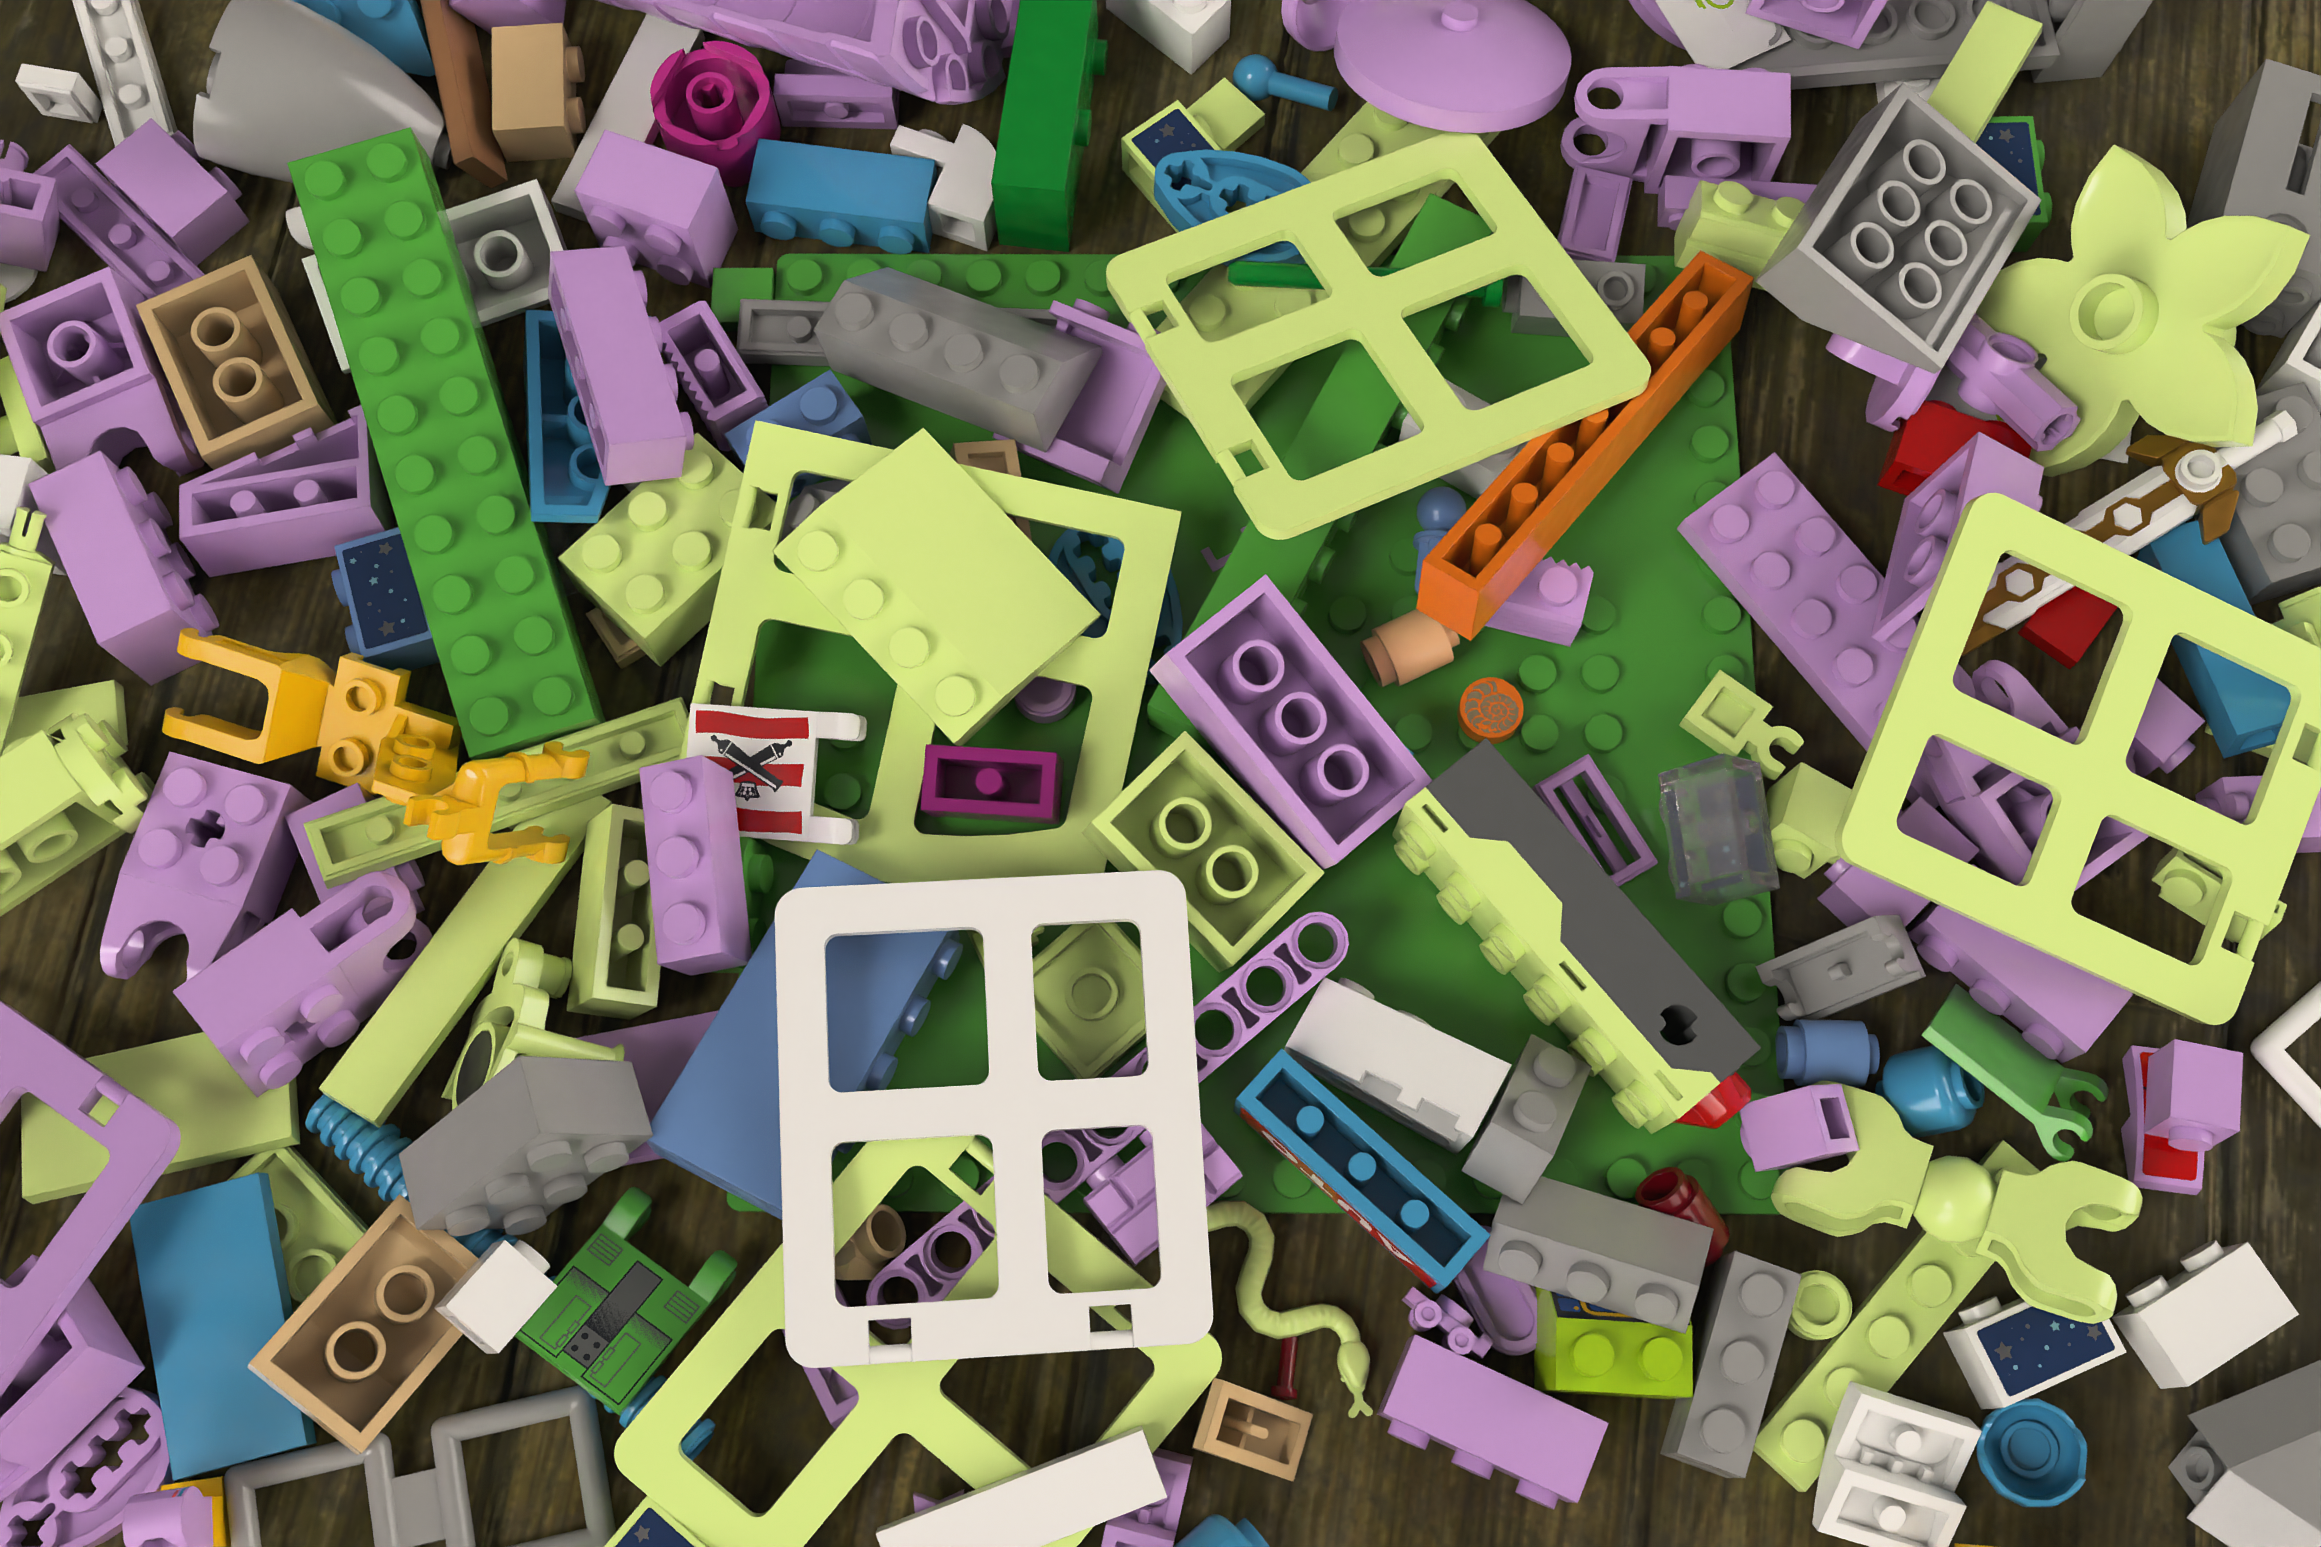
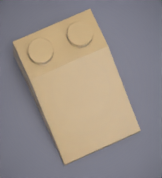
M399 1194L249 1362L248 1369L356 1455L362 1454L463 1335L459 1329L434 1308L479 1258L444 1230H417L411 1204Z

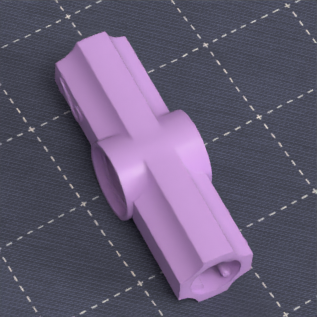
M1975 313L1945 363L1962 380L1957 390L1963 401L1981 412L1999 415L2037 452L2052 450L2063 439L2070 437L2081 420L2077 415L2078 406L2034 367L2039 358L2032 346L2013 335L1996 332Z

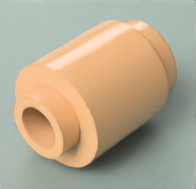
M1417 609L1372 629V637L1360 642L1365 661L1381 688L1393 682L1399 687L1453 662L1452 648L1460 644L1458 634Z

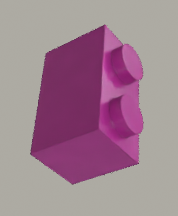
M926 744L921 810L932 817L1060 825L1064 760L1057 752Z

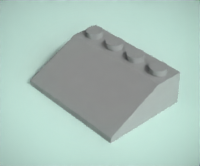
M1903 82L1858 121L1755 282L1802 321L1935 374L1945 365L2039 206L2041 199Z

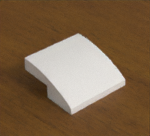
M1850 1381L1837 1412L1825 1450L1814 1503L1813 1526L1819 1532L1869 1547H1949L1967 1507L1954 1492L1982 1431L1967 1417Z

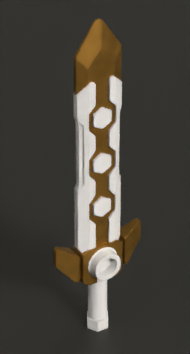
M2279 410L2263 419L2264 422L2255 427L2253 447H2221L2216 450L2208 445L2189 442L2188 440L2169 435H2147L2127 447L2125 453L2152 468L2083 509L2077 517L2065 523V525L2130 556L2191 519L2193 515L2201 512L2198 523L2202 543L2207 545L2226 534L2230 529L2239 496L2238 490L2233 491L2237 483L2234 469L2278 442H2285L2297 435L2296 421L2286 410ZM2014 556L2003 562H1998L1961 656L1969 654L2032 616L2038 608L2073 588L2074 585Z

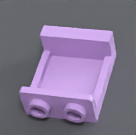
M1076 298L1073 307L1053 300L1049 313L1057 318L1055 329L1101 346L1103 353L1047 452L1045 453L1016 441L1017 451L1119 494L1167 383L1147 353L1143 340L1131 322L1126 329L1107 322L1110 316L1108 311L1082 299ZM996 433L992 436L996 440H1009V438Z

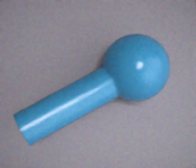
M1252 54L1242 58L1233 71V85L1252 101L1263 100L1273 95L1327 111H1332L1337 103L1338 89L1336 87L1278 72L1275 64L1268 57L1260 54Z

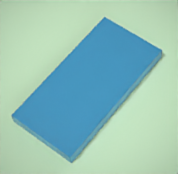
M258 1172L140 1204L130 1217V1226L173 1481L317 1443L313 1420L248 1369L249 1362L293 1314L268 1173Z

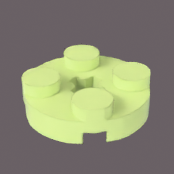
M72 713L49 728L50 736L62 739L61 742L54 746L58 756L88 797L98 807L111 800L123 812L112 821L127 833L132 834L137 831L155 784L143 772L134 775L120 757L128 749L118 733L105 720L96 724L86 713L81 716Z

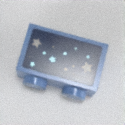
M399 527L335 545L334 548L340 569L332 571L331 575L334 589L341 604L344 607L349 606L353 625L345 627V635L350 651L364 656L363 661L389 670L402 668L411 671L440 662Z

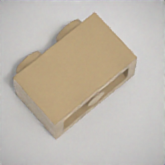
M563 23L491 27L492 131L506 161L573 158L577 151V134L585 133L586 131L583 102L581 97H576V83L584 82L585 80L584 60L580 46H571Z

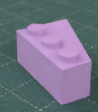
M361 405L348 410L350 419L316 434L311 427L292 435L295 441L294 444L259 459L256 453L253 452L179 485V539L209 577L336 556L335 545L394 528L393 507Z

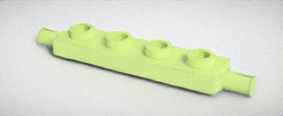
M26 507L16 508L17 513L9 542L0 543V757L6 745L56 563L42 552L36 550L47 514L37 510L34 511L31 515L26 534L25 530L31 509Z

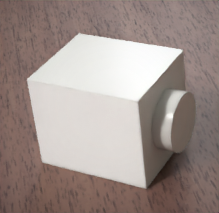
M506 1240L491 1244L434 1309L486 1354L499 1353L556 1289L557 1285L544 1275L550 1268V1265L535 1249L521 1240H518L514 1246L510 1245Z

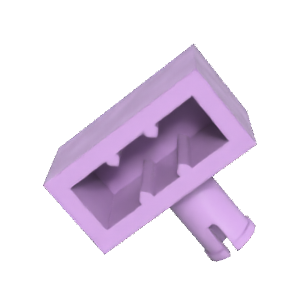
M0 140V157L4 148V140ZM10 141L6 157L0 159V263L46 272L60 231L56 178L24 172L29 161L28 154L21 146Z

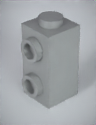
M1572 259L1625 331L1628 332L1643 315L1646 264ZM1514 275L1505 278L1502 312L1512 313L1511 333L1570 337L1526 277Z

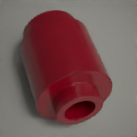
M1666 1167L1651 1173L1640 1183L1635 1194L1636 1201L1639 1203L1638 1206L1713 1228L1704 1268L1719 1259L1729 1240V1228L1693 1176L1684 1174L1677 1167Z

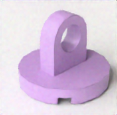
M1834 333L1826 345V349L1835 356L1876 375L1868 397L1865 412L1866 420L1868 423L1889 432L1897 431L1900 428V422L1896 420L1898 416L1907 420L1918 411L1941 371L1939 370L1933 374Z

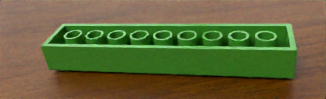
M411 127L288 162L291 178L469 758L472 760L500 758L510 752H518L605 723V717L544 522H531L528 471L427 152Z

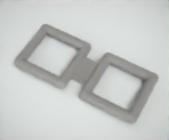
M580 1385L440 1417L431 1427L435 1468L400 1477H395L390 1439L381 1432L363 1453L359 1455L353 1453L340 1441L234 1465L227 1470L224 1476L231 1547H262L255 1489L364 1464L375 1547H418L446 1540V1547H476L461 1441L566 1416L570 1417L587 1528L507 1547H604L616 1533L596 1400L588 1394V1391Z

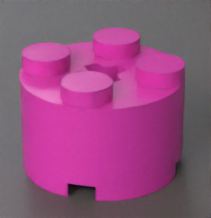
M724 41L702 42L703 49L685 54L683 48L671 54L661 64L654 75L650 88L654 117L667 151L717 167L721 180L725 185L741 187L750 182L758 139L780 140V119L768 78L757 58L746 49L733 43Z

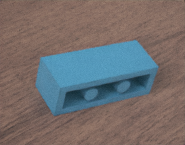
M759 138L745 202L755 232H763L774 239L789 240L794 237L819 239L836 247L860 244L880 247L893 254H907L911 251L929 253L933 231L927 203L938 180L936 162L932 159Z

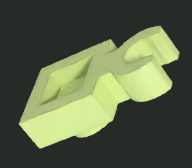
M1722 670L1718 671L1679 724L1680 727L1730 762L1736 758L1742 749L1751 755V761L1755 769L1762 776L1772 780H1776L1786 767L1771 756L1769 747L1771 745H1779L1794 755L1804 743L1802 737L1795 730L1785 726L1771 727L1763 720L1773 706Z

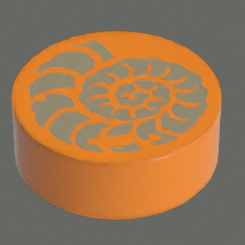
M1494 677L1481 678L1471 683L1462 694L1457 709L1459 725L1463 732L1476 742L1480 743L1485 738L1491 744L1504 742L1515 733L1521 722L1524 711L1523 701L1517 689L1509 682Z

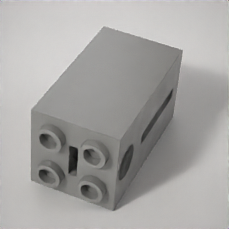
M2266 59L2215 124L2186 227L2188 229L2202 221L2221 216H2257L2291 226L2310 235L2294 275L2278 297L2257 316L2240 324L2252 333L2282 338L2321 299V120L2313 148L2299 143L2310 101L2321 104V75L2270 59Z

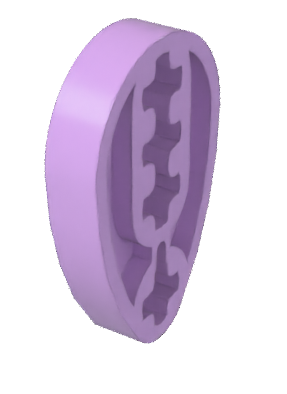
M127 1386L41 1471L5 1498L0 1510V1547H22L21 1542L28 1534L26 1528L22 1525L24 1521L42 1520L49 1514L51 1515L44 1521L45 1524L38 1531L39 1538L43 1541L42 1545L26 1547H95L123 1531V1513L125 1505L131 1496L161 1491V1485L173 1484L159 1396L145 1389ZM149 1413L151 1417L144 1425L146 1432L149 1434L146 1441L131 1439L125 1442L118 1451V1455L123 1461L120 1467H101L91 1478L93 1485L97 1488L94 1493H75L74 1489L80 1482V1478L75 1472L78 1467H95L99 1465L106 1456V1451L101 1446L104 1440L121 1441L133 1428L127 1420L130 1414L146 1415Z

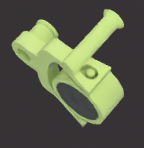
M513 938L508 942L500 957L492 993L479 1003L474 1012L468 1038L441 1096L442 1098L452 1100V1110L518 1056L624 1061L625 1051L622 1044L609 1048L545 1030L549 998L557 999V997L560 998L565 993L572 975L571 959L546 954L542 945L518 938ZM513 1020L511 1027H508L507 1025Z

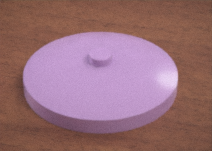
M1351 0L1342 11L1338 20L1334 45V58L1341 76L1364 100L1401 120L1432 129L1461 133H1487L1509 130L1534 122L1546 115L1557 105L1564 94L1572 58L1570 46L1561 29L1544 12L1525 0Z

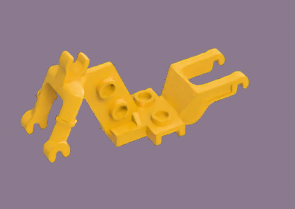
M195 628L180 630L177 652L180 655L258 679L267 687L269 700L262 731L252 730L205 714L191 717L183 716L184 709L172 707L165 711L162 727L164 734L256 764L322 746L316 771L317 777L348 787L358 782L372 795L380 794L393 803L407 806L403 823L409 827L429 825L427 837L432 840H442V855L447 861L456 865L489 861L505 864L514 858L524 856L533 861L548 864H558L565 861L570 837L565 834L547 837L543 835L544 828L536 825L528 826L525 830L497 834L491 833L496 803L501 787L509 783H534L535 780L554 778L580 779L585 777L590 752L582 749L573 752L564 751L563 743L550 741L544 744L542 754L526 755L522 752H510L500 758L466 762L462 765L456 776L458 750L462 734L458 720L455 717L405 701L411 671L402 668L389 670L363 661L364 656L351 652L340 656L336 673L325 662L310 654L273 652L225 636L211 635L201 637L198 636L199 630Z

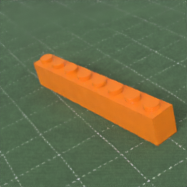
M1700 250L1627 332L1651 366V374L1645 391L1632 399L1531 439L1423 559L1416 609L1471 641L1737 334L1742 324L1754 277Z

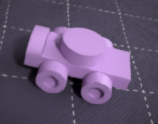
M1412 1287L1401 1300L1412 1308L1408 1314V1321L1414 1330L1425 1332L1436 1327L1444 1334L1441 1339V1346L1461 1356L1469 1353L1476 1360H1480L1495 1341L1484 1332L1478 1337L1475 1336L1469 1329V1326L1474 1321L1473 1317L1443 1294L1434 1302Z

